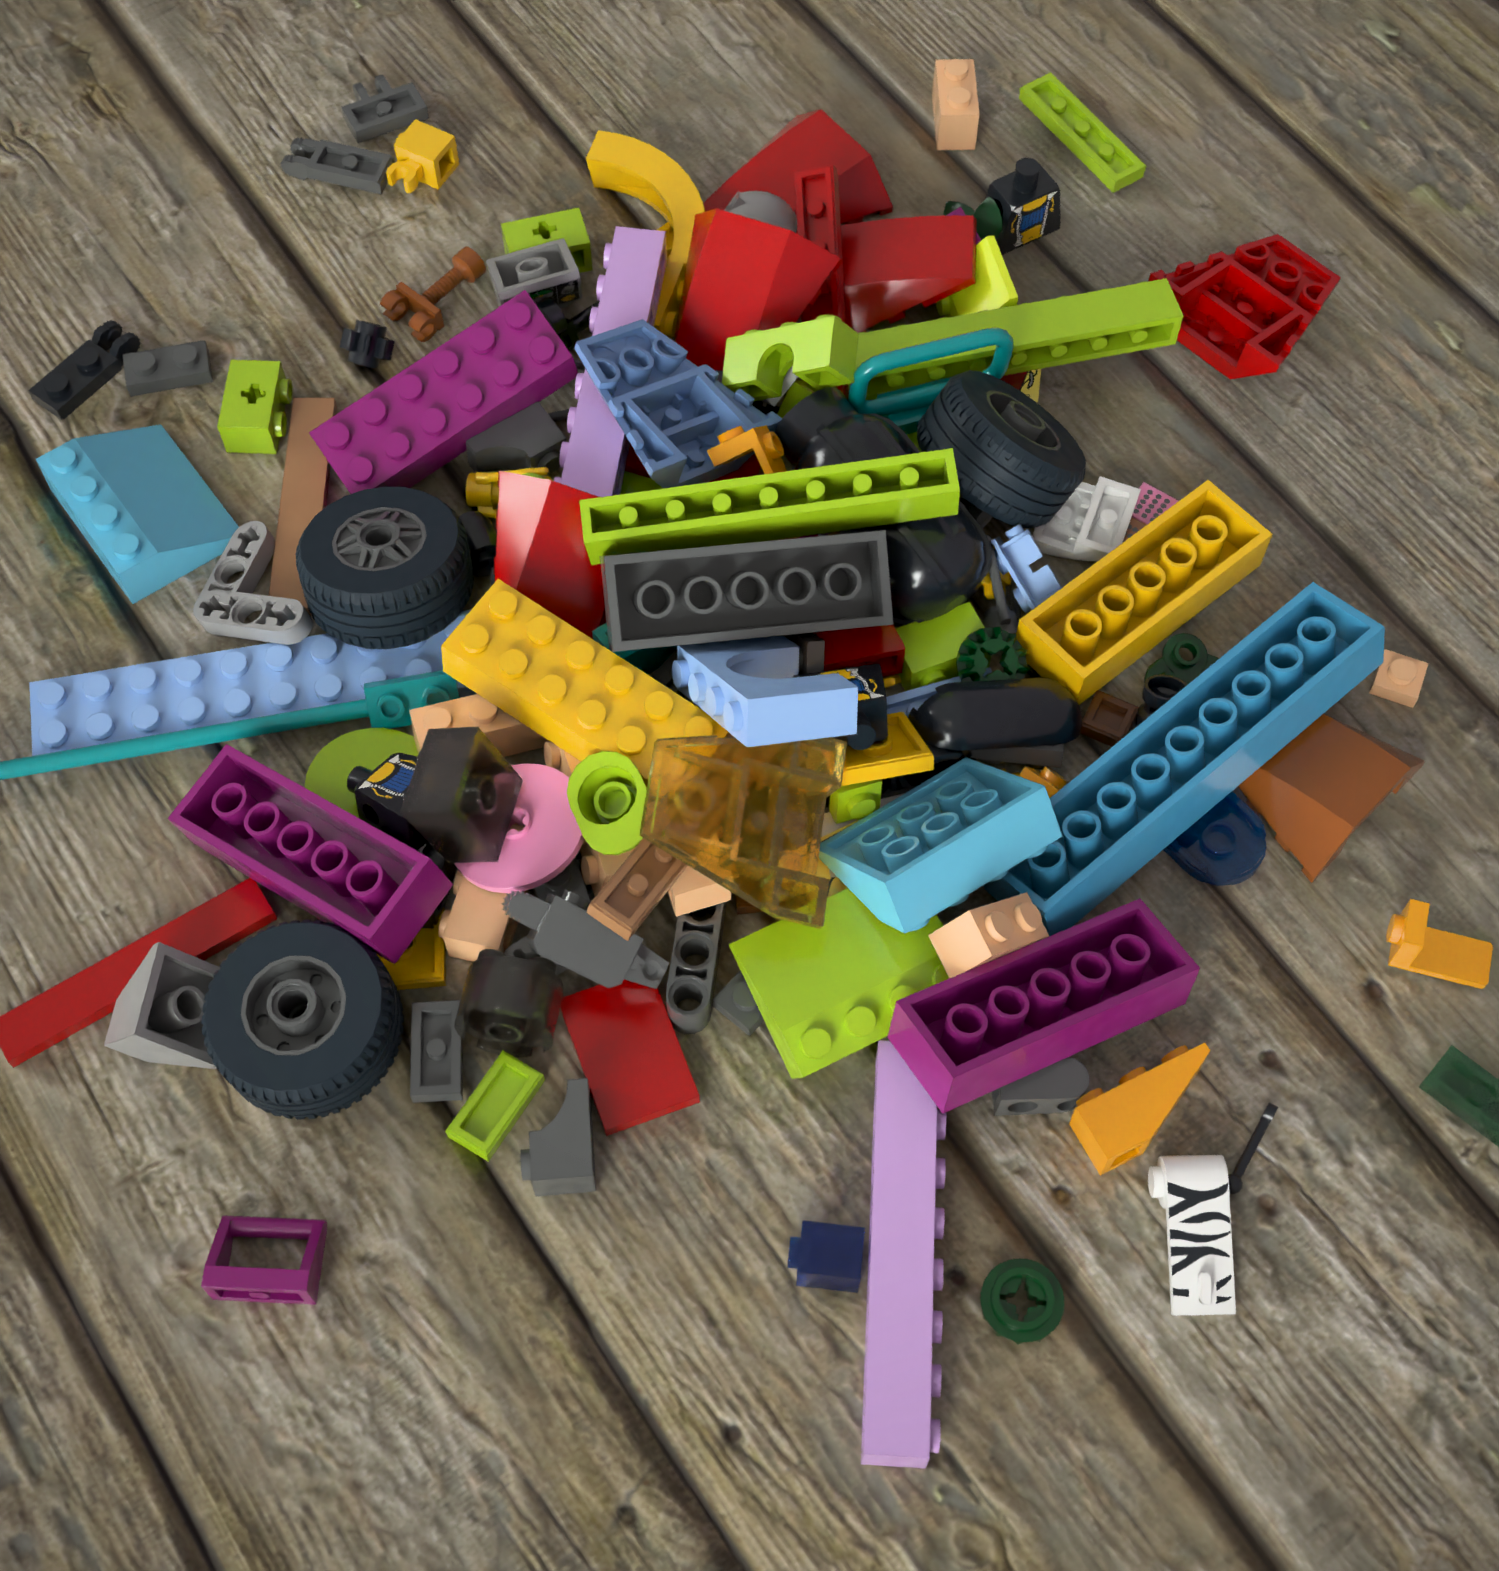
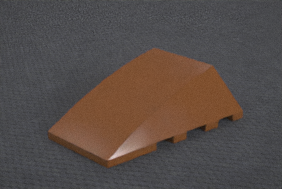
M1324 713L1243 781L1238 788L1247 797L1246 804L1256 816L1261 815L1276 833L1274 838L1286 853L1291 851L1303 865L1301 871L1313 883L1341 853L1350 835L1391 792L1397 794L1423 766L1425 761Z

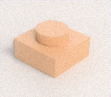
M1384 649L1383 664L1376 669L1369 694L1413 708L1419 698L1429 663Z

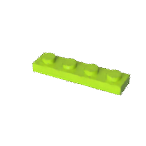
M1051 72L1020 87L1019 100L1112 193L1144 177L1146 165Z

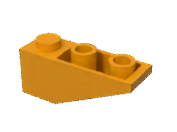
M1205 1042L1190 1050L1187 1045L1180 1046L1161 1059L1163 1064L1149 1071L1144 1066L1138 1067L1125 1074L1119 1080V1086L1105 1093L1102 1088L1094 1089L1076 1101L1077 1107L1074 1110L1069 1125L1100 1176L1145 1152L1203 1066L1210 1053V1049Z

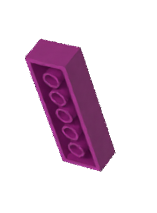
M524 290L310 431L309 434L350 494L379 487L411 488L467 450L466 440L535 402L542 401L575 379L578 370L569 350L529 294Z
M228 744L223 747L167 818L201 849L321 921L334 923L336 926L348 931L364 944L373 948L376 954L394 965L453 886L451 881L429 857Z
M1139 898L897 1000L887 1038L940 1111L946 1113L1186 1004L1200 967Z

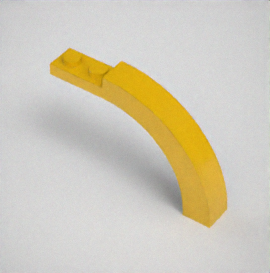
M598 130L586 157L594 188L614 190L642 200L657 210L669 222L674 231L673 247L665 268L654 328L672 340L675 337L695 214L705 212L702 199L689 175L664 152L638 139Z

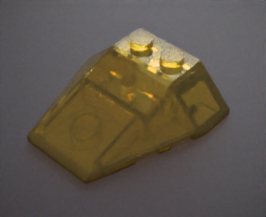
M717 735L657 739L654 742L639 836L773 918L820 929L824 926L829 879L816 876L826 798L841 788L847 742L828 737L746 747L735 737L717 738Z

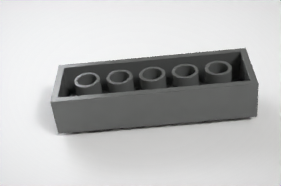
M886 530L600 556L609 650L613 652L893 625Z

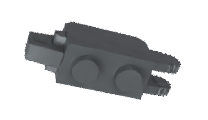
M511 890V893H506L507 896L503 898L504 902L501 904L504 906L502 910H505V915H509V918L513 917V920L531 928L527 935L531 951L607 988L622 984L624 979L657 989L669 962L643 945V938L633 934L629 941H627L587 914L590 901L568 890L564 891L561 898L548 893L545 901L529 893L524 894V891L519 892V890H516V892Z

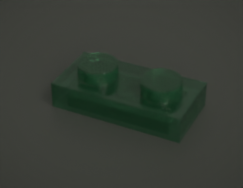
M1451 1045L1419 1085V1088L1499 1147V1079Z

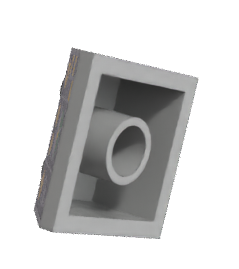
M564 238L486 260L499 307L524 290H526L534 303L547 297L552 299L560 309L571 305L575 300L582 299L579 270Z

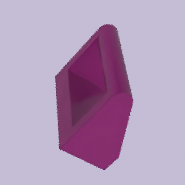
M223 1215L204 1265L201 1287L212 1300L316 1305L327 1234V1221L319 1219ZM234 1237L308 1240L299 1270L229 1266Z

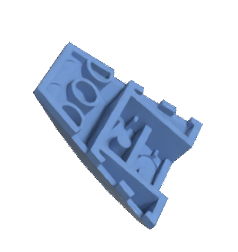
M643 319L579 340L575 344L574 349L599 394L631 443L651 479L662 488L706 483L738 470L755 452L753 451L728 464L714 467L707 450L720 444L717 436L738 426H742L744 432L752 428L767 425L770 432H775L777 425L783 419L773 411L765 415L752 405L754 398L742 389L734 393L717 380L719 373L707 364L699 367L686 358L687 350Z

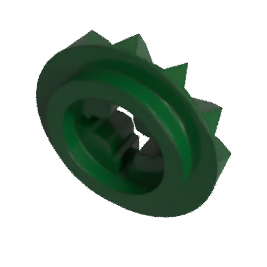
M1000 626L978 629L966 637L958 650L956 663L959 677L962 682L1024 679L1030 669L1027 666L1026 660L1027 649L1021 646L1017 640V634H1011L1002 630ZM1003 650L1004 652L999 663L1004 668V672L995 670L983 676L989 663L984 657V653L991 656Z
M1010 1259L998 1264L985 1278L979 1296L983 1319L994 1329L997 1336L1012 1340L1017 1345L1024 1342H1040L1057 1328L1064 1312V1294L1058 1279L1047 1267L1029 1259ZM1022 1281L1025 1282L1024 1290L1027 1291V1299L1035 1301L1038 1305L1037 1307H1028L1022 1321H1018L1019 1315L1016 1314V1306L1007 1303L1006 1297H1015Z

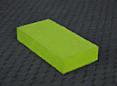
M503 1050L446 1129L447 1137L489 1162L545 1082L544 1074Z

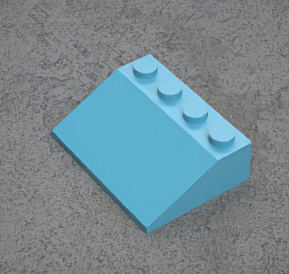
M161 424L74 438L36 458L51 491L132 604L220 556L234 532L239 528Z
M965 757L813 848L816 856L881 922L905 934L909 931L921 929L928 924L931 917L947 907L963 903L968 899L970 893L986 883L1002 879L1007 875L1009 869L1023 860L1042 854L1049 844L1062 837V833L1044 785Z

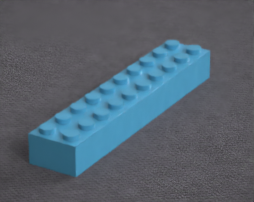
M1312 582L1050 798V802L1062 837L1049 844L1042 854L1025 859L1009 869L1007 875L1002 879L986 883L984 885L985 891L997 901L1027 892L1032 903L1040 911L1042 922L1049 936L1074 926L1383 664L1385 627Z

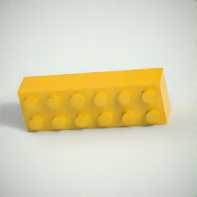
M1209 480L1205 481L1019 619L1016 632L1017 640L1023 648L1027 649V663L1043 678L1057 680L1062 686L1066 687L1080 705L1097 690L1101 689L1258 568L1262 563L1273 534Z
M500 579L495 581L441 645L443 672L579 761H583L587 756L601 751L618 752L628 757L637 767L653 800L654 810L671 805L729 735L726 729L702 709Z

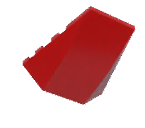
M822 109L793 118L703 202L705 212L716 208L725 210L738 191H763L780 197L790 205L796 214L794 172L833 164L838 169L841 223L863 222V216L878 212L880 216L893 212V205L871 154Z
M718 208L695 214L674 342L688 351L686 358L699 367L707 364L714 370L723 371L727 338L744 335L748 330L763 331L780 327L785 322H796L808 304L811 306L814 304L822 292L820 287L831 272L835 274L843 260L789 229Z
M974 215L890 218L841 225L846 325L857 333L867 332V328L886 319L892 324L904 318L905 311L919 303H922L925 308L975 284L977 221Z
M1276 234L1237 246L1235 253L1229 255L1222 251L1211 254L1206 262L1197 265L1192 261L1178 264L1176 270L1168 274L1163 270L1150 273L1148 280L1154 281L1167 278L1184 315L1177 341L1228 379H1237L1277 372L1336 288L1341 277L1281 235Z
M499 471V501L496 512L497 542L496 556L494 557L495 581L500 579L593 639L592 631L606 623L601 564L591 565L584 545L579 500L598 498V496L552 480Z

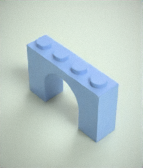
M783 635L677 646V660H674L672 664V678L675 687L746 747L857 734L858 687L839 673L793 678L794 675L799 673V646Z

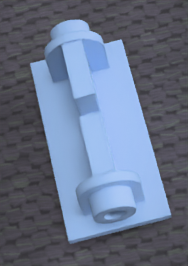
M1018 524L1005 532L1009 541L1003 543L999 536L991 540V543L995 548L999 571L1003 575L1007 572L1010 573L1017 585V588L1012 590L1022 610L1027 613L1060 590L1062 586L1049 564L1033 572L1030 564L1043 557V554L1030 534L1029 529L1024 531L1021 524Z

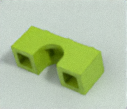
M829 314L820 315L816 320L801 323L785 322L780 327L763 331L748 330L744 335L730 337L726 340L722 384L734 393L742 389L752 396L754 401L781 397L784 377L792 366L793 374L817 390L854 383L859 333L842 322V319L838 316Z

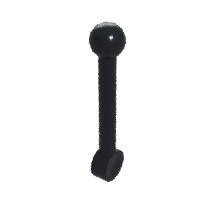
M1270 1102L1265 1108L1232 1174H1228L1229 1193L1231 1194L1238 1193L1242 1189L1243 1182L1241 1178L1278 1109L1276 1105Z

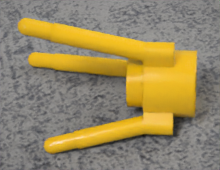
M547 467L505 471L521 475L524 473H535L543 476L545 479L552 480L551 477L545 476L549 473ZM498 472L469 473L466 481L467 505L469 507H478V512L482 513L485 517L496 519L498 509L495 508L499 501Z

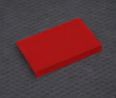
M624 979L622 984L612 988L599 984L557 999L584 1077L588 1078L590 1093L606 1136L700 1103V1095L658 987L654 989Z

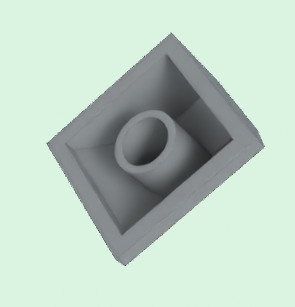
M155 943L116 1000L104 1046L146 1062L217 1069L204 1043L205 1037L202 1033L203 1024L201 1019L202 1015H204L202 1006L206 1002L204 997L206 992L209 991V983L214 979L213 975L217 970H220V967L163 943Z

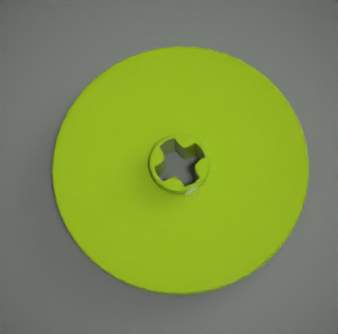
M365 728L343 734L329 742L315 756L306 774L305 788L359 818L355 794L347 789V779L350 772L356 766L375 770L395 753L419 757L414 737L388 728Z

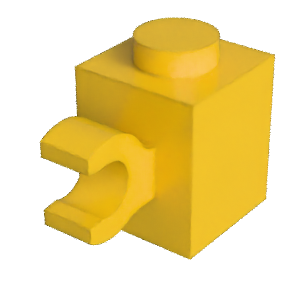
M415 119L406 131L400 133L394 143L397 162L388 167L386 175L388 184L391 186L397 180L404 178L403 182L405 192L407 193L413 192L418 187L419 182L439 190L460 165L455 136Z

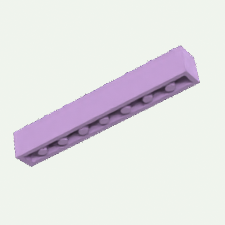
M616 226L613 242L606 243L604 248L603 265L604 269H607L606 274H599L597 280L596 296L597 300H600L599 306L592 307L590 312L589 330L593 333L592 336L641 319L654 327L667 263L666 231ZM585 369L584 373H577L575 398L578 399L577 407H570L568 412L567 431L571 433L569 442L563 441L561 444L559 463L560 468H563L562 476L555 477L553 481L598 497L620 495L630 442Z
M882 1040L878 1041L875 1060L861 1464L926 1469L930 1453H939L940 1419H931V1397L940 1398L942 1376L941 1364H932V1343L941 1344L943 1324L942 1311H933V1291H942L944 1264L943 1259L934 1258V1239L943 1240L945 1213L944 1208L935 1207V1189H944L945 1158H936V1141L945 1140L946 1113H942L940 1109H937L935 1102L890 1041Z

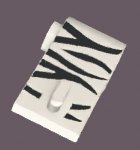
M1222 1155L1159 1156L1157 1166L1149 1167L1148 1186L1150 1196L1158 1198L1161 1207L1166 1208L1171 1315H1236L1229 1179L1226 1161Z

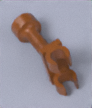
M464 247L452 257L454 267L423 292L422 295L415 292L402 281L396 285V290L387 292L380 301V305L386 309L382 314L392 321H398L410 309L415 313L408 324L414 329L411 335L421 342H426L434 336L436 330L440 331L444 327L441 310L435 304L463 280L470 283L475 282L486 272V266L473 249Z

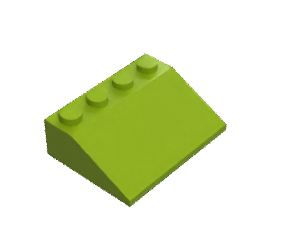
M848 888L728 944L791 1079L804 1078L887 1037L897 1000L949 979L928 936L944 926L937 915L931 917L928 924L921 929L904 934L881 922Z

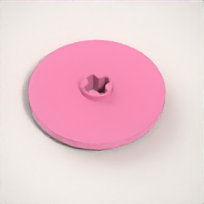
M529 763L501 768L486 775L472 785L455 806L447 830L449 854L460 873L472 884L482 889L499 893H511V890L514 892L519 890L521 892L533 889L560 874L576 857L584 842V837L568 801L567 788L569 777L555 768ZM515 823L525 826L519 832L515 829L510 830V827Z

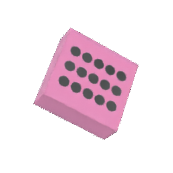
M1143 482L1139 487L1141 491L1132 517L1147 525L1176 504L1178 500Z

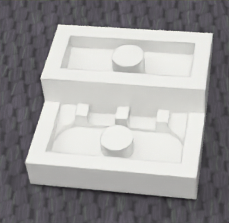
M1101 476L1096 486L1081 482L1050 522L1035 527L1032 537L1040 551L1044 554L1073 560L1097 562L1123 543L1141 489Z

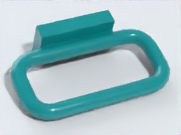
M997 327L986 328L873 356L855 370L854 383L850 384L848 400L859 414L874 413L888 418L902 429L905 434L917 432L919 420L951 377L878 394L877 399L865 400L869 381L875 375L891 369L996 345L992 363L983 373L1001 379L1005 375L1013 351V338L1007 330Z

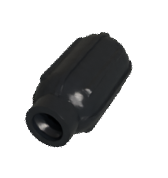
M825 387L798 402L787 412L775 430L783 446L784 456L793 466L792 470L921 453L905 432L894 422L874 413L859 414L841 390L836 387ZM960 500L958 515L817 534L818 536L886 530L893 623L901 627L915 621L918 623L929 621L948 613L959 605L967 603L981 586L983 578L989 572L992 560L990 543L987 536Z

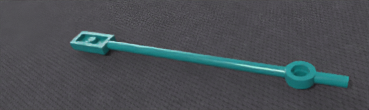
M443 670L364 683L365 699L0 761V780L364 717L370 718L371 728L391 729L412 725L409 710L460 698L457 680L443 672Z

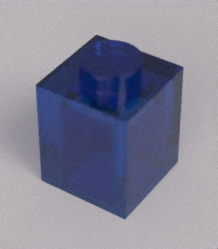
M803 1220L801 1237H790L787 1268L797 1269L796 1286L858 1293L865 1227Z

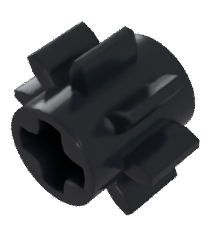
M356 320L354 329L344 328L340 347L349 351L348 361L367 367L378 368L380 359L391 360L395 341L385 337L387 327Z

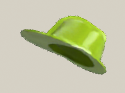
M601 751L589 755L575 767L569 778L567 796L570 808L586 842L592 849L606 855H619L635 848L651 830L655 816L653 800L637 767L628 757L611 751Z

